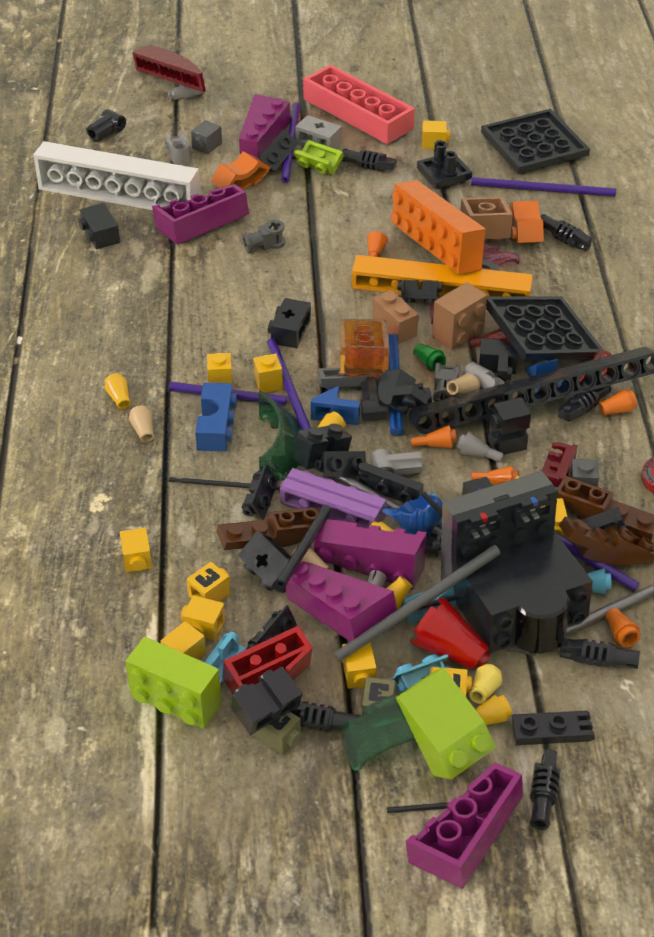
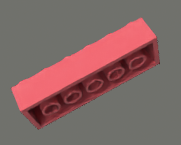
M331 64L303 79L304 100L383 143L389 144L414 129V107Z

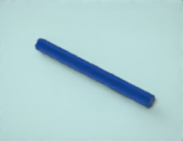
M388 333L385 336L387 370L400 369L398 336L395 333L392 335ZM389 407L390 433L392 435H402L404 433L403 415Z

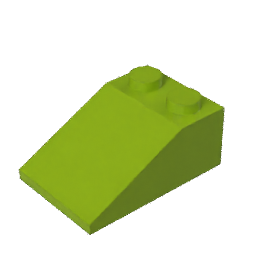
M439 668L396 697L433 776L452 780L496 749L485 722L445 668Z

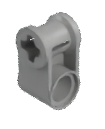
M185 133L170 138L165 136L166 152L169 154L173 164L188 166L191 160L189 143Z

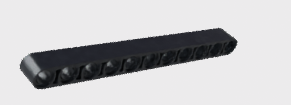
M641 347L420 405L410 411L409 422L418 432L428 434L448 425L452 428L489 418L493 414L494 403L511 400V396L515 392H518L515 399L522 398L526 406L531 407L654 374V350L648 347ZM651 357V360L646 364L647 359ZM629 362L628 367L624 370V366ZM607 368L606 373L601 376L602 371ZM585 374L584 379L579 382L580 377ZM563 380L560 387L556 388L557 383ZM540 386L539 391L534 394L535 388ZM492 398H495L494 403L488 406V402ZM472 404V408L465 412V408ZM446 410H449V414L445 418H442V414ZM427 416L424 423L418 424L421 417Z

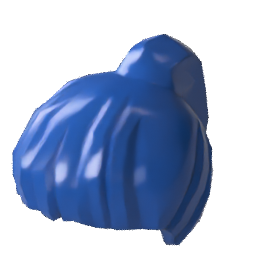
M429 494L433 501L442 509L441 499L436 495ZM422 495L418 499L406 502L400 508H384L382 510V513L395 519L401 528L406 530L407 534L416 535L417 531L427 532L426 538L431 536L433 528L436 527L442 518Z

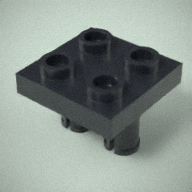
M438 140L434 143L433 157L417 161V169L435 189L472 179V171L454 151H446L447 143L443 140Z

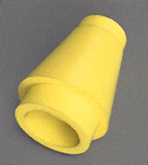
M485 664L476 670L469 694L473 702L477 704L484 703L501 686L502 673L499 668L492 664Z

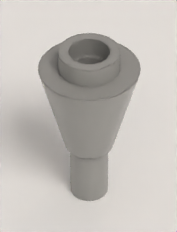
M469 431L467 435H461L457 448L461 449L459 454L488 457L497 462H500L503 456L502 452L489 448L486 443Z

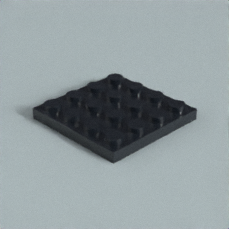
M551 108L481 126V133L518 174L589 156L590 148Z
M562 296L487 297V311L523 361H552L556 359L570 361L603 358L605 351Z

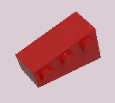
M298 625L224 660L222 678L232 694L244 684H258V679L263 673L268 670L275 671L282 666L291 679L294 680L310 665L313 647Z

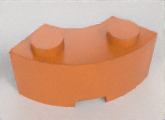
M243 151L233 162L228 164L220 163L210 182L219 188L235 184L244 190L250 185H257L271 167L257 157Z
M538 200L513 201L509 203V208L513 214L511 239H515L517 243L544 242L543 220L540 217Z

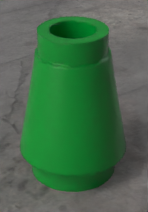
M422 343L414 347L413 354L429 371H435L436 362L445 366L446 356L442 350Z

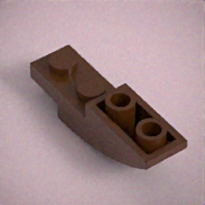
M568 476L564 477L557 488V498H563L564 505L583 519L619 506L627 529L635 536L640 538L644 536L651 541L653 540L654 514L613 500L614 492Z
M319 508L269 512L268 519L218 524L216 532L224 550L243 549L257 530L271 536L283 548L302 540L319 513Z
M564 517L559 523L567 539L575 544L582 557L615 565H638L654 562V543L647 537L639 538L626 528L620 530L610 526L605 532L601 528L593 529L580 519L574 521L567 517Z

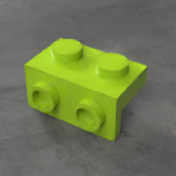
M310 140L306 142L302 151L296 150L294 153L300 166L304 168L310 167L316 169L321 174L327 173L330 175H334L344 157L343 151Z

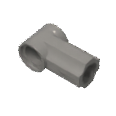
M378 449L370 455L371 465L398 475L422 473L420 452L392 454L387 449Z

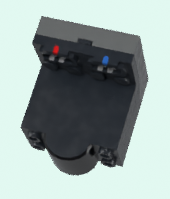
M543 471L442 501L441 580L493 545H496L501 553L453 586L454 594L459 595V599L456 600L457 606L473 630L488 645L489 654L505 650L513 645H517L520 649L529 653L542 654L552 652L559 648L563 640L566 639L568 624L572 622L573 624H580L589 617L593 581L554 531L558 490Z

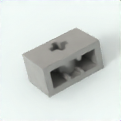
M307 115L295 126L296 141L299 142V145L305 146L306 142L310 140L336 149L342 143V126Z

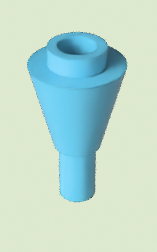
M605 568L587 573L593 581L591 592L607 595L606 590L612 589L611 573H605Z

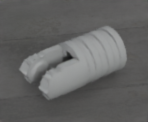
M180 85L170 89L168 96L173 100L189 99L202 95L205 92Z
M475 362L469 363L463 371V375L470 373L479 379L480 390L505 383L500 378L494 376L492 371Z

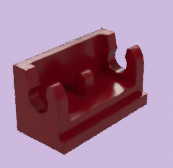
M560 442L552 444L553 449H559L563 453L549 451L542 471L555 487H559L565 476H570L572 459H576L578 445L573 444L571 446Z

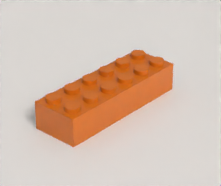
M418 180L396 183L394 185L392 195L393 212L391 214L392 224L456 273L463 274L482 270L486 228Z

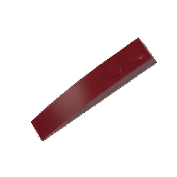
M150 44L132 52L136 70L200 92L206 91L201 70L182 55Z

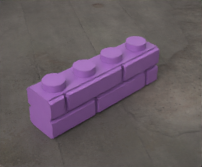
M292 468L280 487V503L297 509L318 507L319 511L322 506H329L331 513L327 519L358 523L361 528H368L375 521L378 523L383 522L386 517L382 510L387 508V500L381 496L362 492L354 486L336 483L330 478L324 479L315 476L306 470L300 471Z

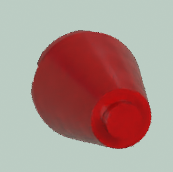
M440 597L437 601L441 605L437 609L431 606L414 631L418 637L411 638L410 643L440 657L447 654V660L470 670H475L476 667L479 668L485 665L491 656L487 653L489 650L488 645L445 598Z

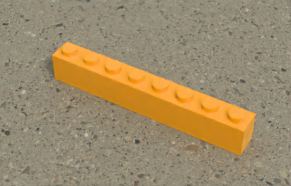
M356 255L352 269V289L378 292L392 290L396 294H401V291L397 290V283L402 282V279L418 280V289H422V281L438 280L439 283H443V291L439 292V296L448 294L466 282L487 294V297L530 296L533 274L488 269L458 274L443 264Z

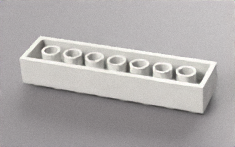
M45 141L33 154L40 190L153 210L152 206L160 204V207L170 205L169 201L178 199L179 202L191 200L190 196L200 195L198 168Z

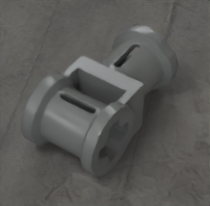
M271 220L264 225L258 226L257 232L242 234L245 250L250 252L253 248L260 246L264 250L283 247L285 245V237L283 236L284 223L280 220Z
M436 362L434 390L436 391L433 393V400L435 402L443 400V393H446L445 399L455 397L448 393L447 384L449 381L459 378L460 365L455 367L443 366Z

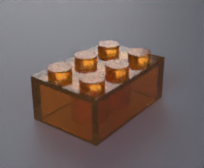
M340 319V373H345L348 376H356L358 374L381 376L383 371L388 370L389 340L386 320Z

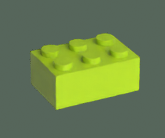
M145 636L125 660L130 695L140 703L146 702L157 707L162 713H170L181 718L189 725H196L204 729L222 704L219 669Z

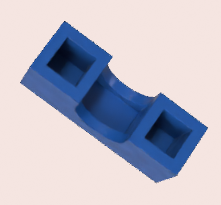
M203 382L201 394L202 416H198L195 432L197 451H227V443L232 442L233 428L230 427V424L234 425L235 410H232V408L237 407V393H233L232 383Z

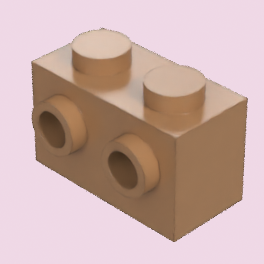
M391 290L373 298V320L391 335L395 333L398 336V344L417 336L419 316L401 297Z

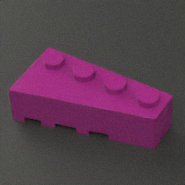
M254 94L239 136L240 155L244 151L258 159L282 130H285L290 124V102L280 98Z
M235 184L211 190L207 196L196 194L190 196L191 200L179 202L177 199L169 201V206L160 207V204L152 206L156 229L176 244L185 243L191 238L202 236L210 230L221 228L223 225L240 220L241 217L249 214L246 192Z
M327 519L314 540V552L325 563L343 567L349 571H355L367 576L373 570H375V575L377 571L385 574L386 582L389 583L395 582L399 576H402L413 586L410 589L413 590L425 567L427 532L417 531L416 535L407 534L405 529L395 528L393 532L381 530L380 526L376 525L361 528L358 523Z
M305 561L299 564L285 587L288 600L348 641H352L397 611L394 591Z
M498 763L492 764L467 786L468 790L458 799L455 797L447 804V809L437 818L433 816L426 822L425 828L416 836L413 834L405 841L408 863L464 889L523 798L522 774Z

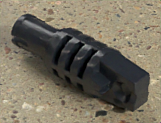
M345 148L342 150L344 154L342 162L355 163L360 168L384 172L385 170H394L397 167V159L386 157L387 154L367 150L358 152Z
M546 214L540 216L543 220V229L551 232L554 238L583 251H587L591 247L592 238L581 229L566 223L564 220L557 221Z
M611 385L576 394L569 398L558 409V417L569 422L582 417L596 407L601 398L612 391Z
M562 639L560 657L574 660L580 664H585V662L592 666L597 664L598 667L605 665V668H609L612 665L638 669L640 651L616 648L612 643L604 644L603 641L596 643V640L588 642V639Z
M301 701L300 706L291 711V713L300 718V724L303 728L307 725L308 729L315 727L316 730L320 731L323 728L324 732L332 731V729L355 734L359 732L361 715L336 711V708L330 705L326 708L325 704L317 706V703L314 702L309 705V701Z
M547 748L544 751L541 763L535 762L530 791V799L533 803L530 825L539 830L548 829L550 826L551 807L557 802L561 769L556 768L557 751Z

